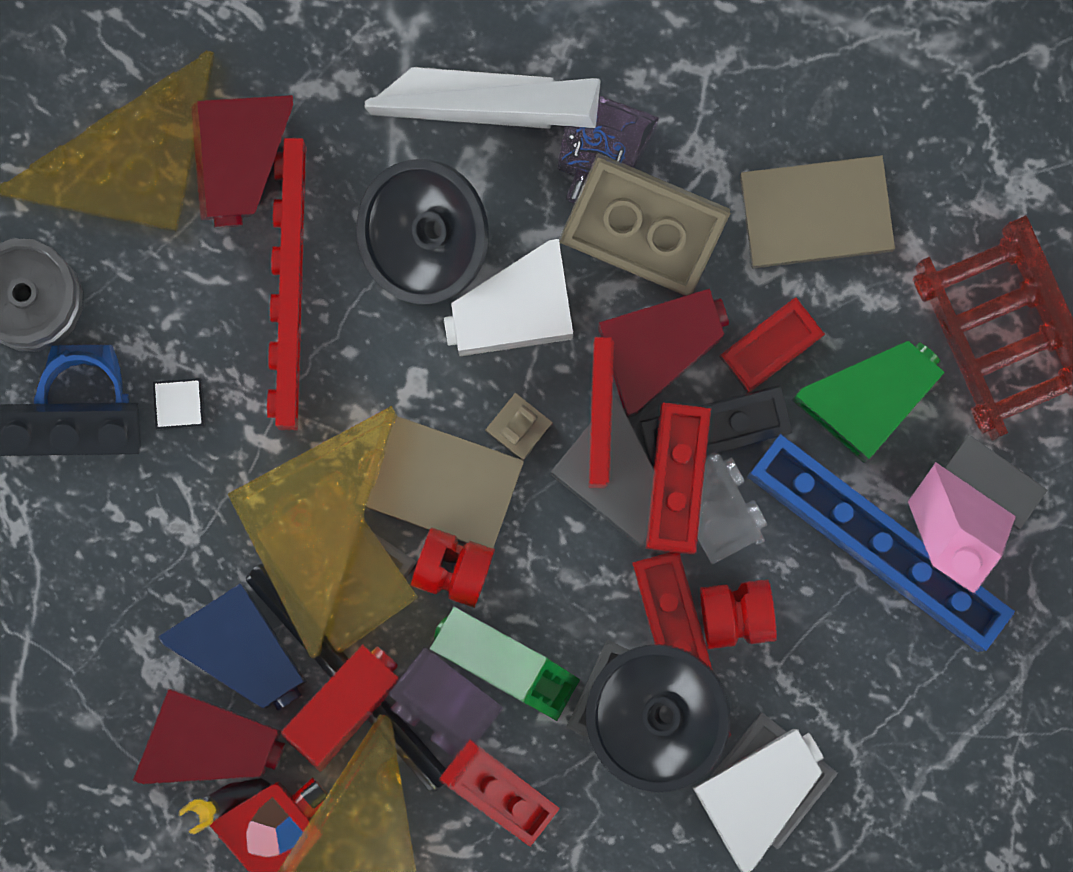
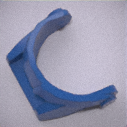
M52 345L46 367L37 387L34 404H48V393L54 379L69 367L82 364L97 366L103 369L115 386V403H129V394L123 393L120 366L113 346Z

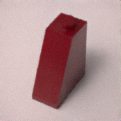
M293 95L196 101L191 106L201 220H214V228L243 226L242 218L255 214L294 105Z
M710 289L599 322L598 330L600 337L612 338V341H614L613 378L627 418L634 417L722 340L724 336L722 327L729 326L728 316L722 299L713 300Z
M168 689L133 781L140 784L261 777L265 775L267 768L276 770L286 743L278 740L282 731L280 729L178 690Z

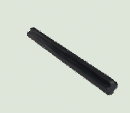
M261 563L248 573L245 578L246 582L329 677L332 678L349 658L266 564ZM384 699L367 720L430 791H437L444 785L439 778L446 771V768Z

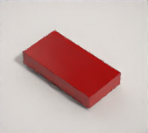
M795 297L724 351L719 357L746 392L750 393L824 337L825 334Z

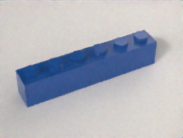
M780 434L747 476V478L975 651H986L1015 613L1014 610L981 585L973 593L934 567L923 541Z

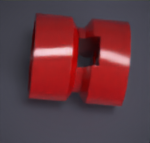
M431 527L418 559L410 586L435 595L442 590H446L450 600L475 608L495 549L472 541L467 542L463 546L459 545L455 535ZM444 561L456 563L453 573L441 568Z
M768 579L742 582L736 591H733L727 584L700 588L703 627L708 649L735 646L739 638H744L748 644L776 641L774 603Z

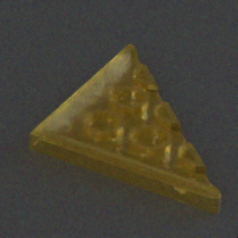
M203 52L199 55V58L152 85L143 91L142 95L86 128L85 132L65 145H60L44 155L11 180L1 183L0 197L177 232L195 151L191 106L196 101L206 99L215 58L214 52Z
M392 406L228 493L307 652L313 659L320 655L321 644L342 588L345 570L351 552L353 553L365 517L364 512L372 488L375 486L385 455L384 450L392 426L397 418V414Z
M385 715L378 716L278 872H416L390 718Z

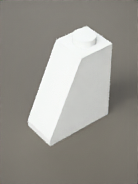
M559 239L547 241L452 302L453 316L444 317L448 346L457 344L459 356L572 340L573 329Z
M792 729L692 787L740 872H750L755 868L822 773L816 762L823 759V756L809 733L801 736L797 729Z

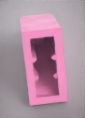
M935 462L909 498L908 504L932 565L975 593L1002 557L1016 516Z

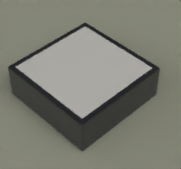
M201 378L153 382L155 426L157 431L205 427L203 384Z

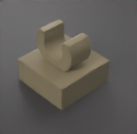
M515 393L486 428L485 432L516 457L524 460L552 426L553 422Z

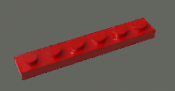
M284 138V152H277L274 159L275 180H283L282 199H274L273 227L281 228V246L272 247L271 270L272 275H280L279 294H271L270 322L278 323V341L269 342L268 363L269 370H277L276 389H268L267 417L275 418V426L279 430H298L306 145L303 138Z

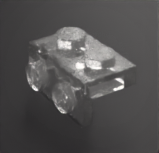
M717 451L706 456L697 537L711 564L728 557L754 542L756 545L764 542L765 539L760 529L767 526L755 500L746 504L737 487L744 484L745 481L732 457L723 461Z

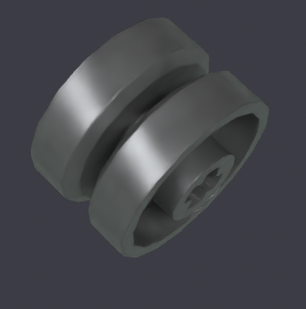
M10 239L0 243V343L17 351L37 352L50 348L52 345H58L74 330L82 313L83 291L76 272L53 248L36 240ZM26 288L31 292V296L27 301L23 302L18 296Z

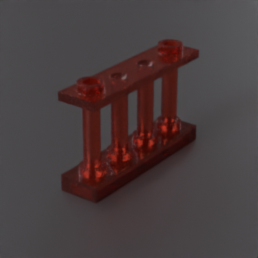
M1027 215L1009 222L1002 229L1004 237L1000 239L999 245L936 271L931 258L927 257L915 266L918 274L913 276V282L923 302L930 300L975 401L976 406L971 407L974 421L982 434L989 433L992 441L1008 433L1003 422L1004 419L1062 394L1073 395V317ZM1003 263L1017 264L1024 280L1019 283L1020 288L962 313L955 314L945 288ZM1028 305L1031 309L1036 307L1043 322V325L1039 326V332L975 359L964 332ZM1045 349H1048L1049 352L1056 351L1063 367L1058 371V376L994 402L983 376Z

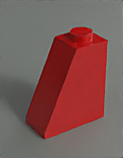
M362 644L282 730L283 737L321 772L397 686L399 678L393 672L397 669L398 665L379 647L370 652Z

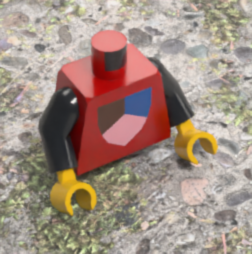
M313 777L293 795L280 782L272 785L267 780L258 778L228 783L204 797L203 800L197 799L184 806L179 811V816L187 811L196 812L200 818V823L189 832L196 834L210 826L248 872H318L324 853L323 845L319 838L324 832L311 817L332 798Z

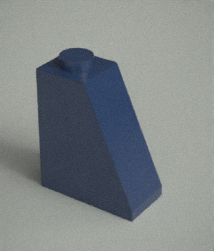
M241 583L158 636L164 646L261 708H268L274 704L277 711L302 696L298 688L307 681L245 585Z

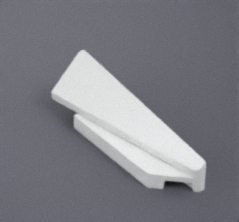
M412 67L377 97L366 100L365 109L370 115L548 129L551 128V125L595 128L600 79L591 78L555 82L554 78Z

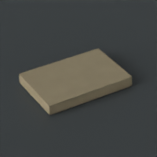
M598 153L559 237V243L687 296L693 294L731 213L727 207Z
M883 155L741 172L740 174L752 269L893 252L895 250Z
M388 413L356 504L428 530L432 527L455 535L457 540L465 543L472 541L494 549L524 460Z

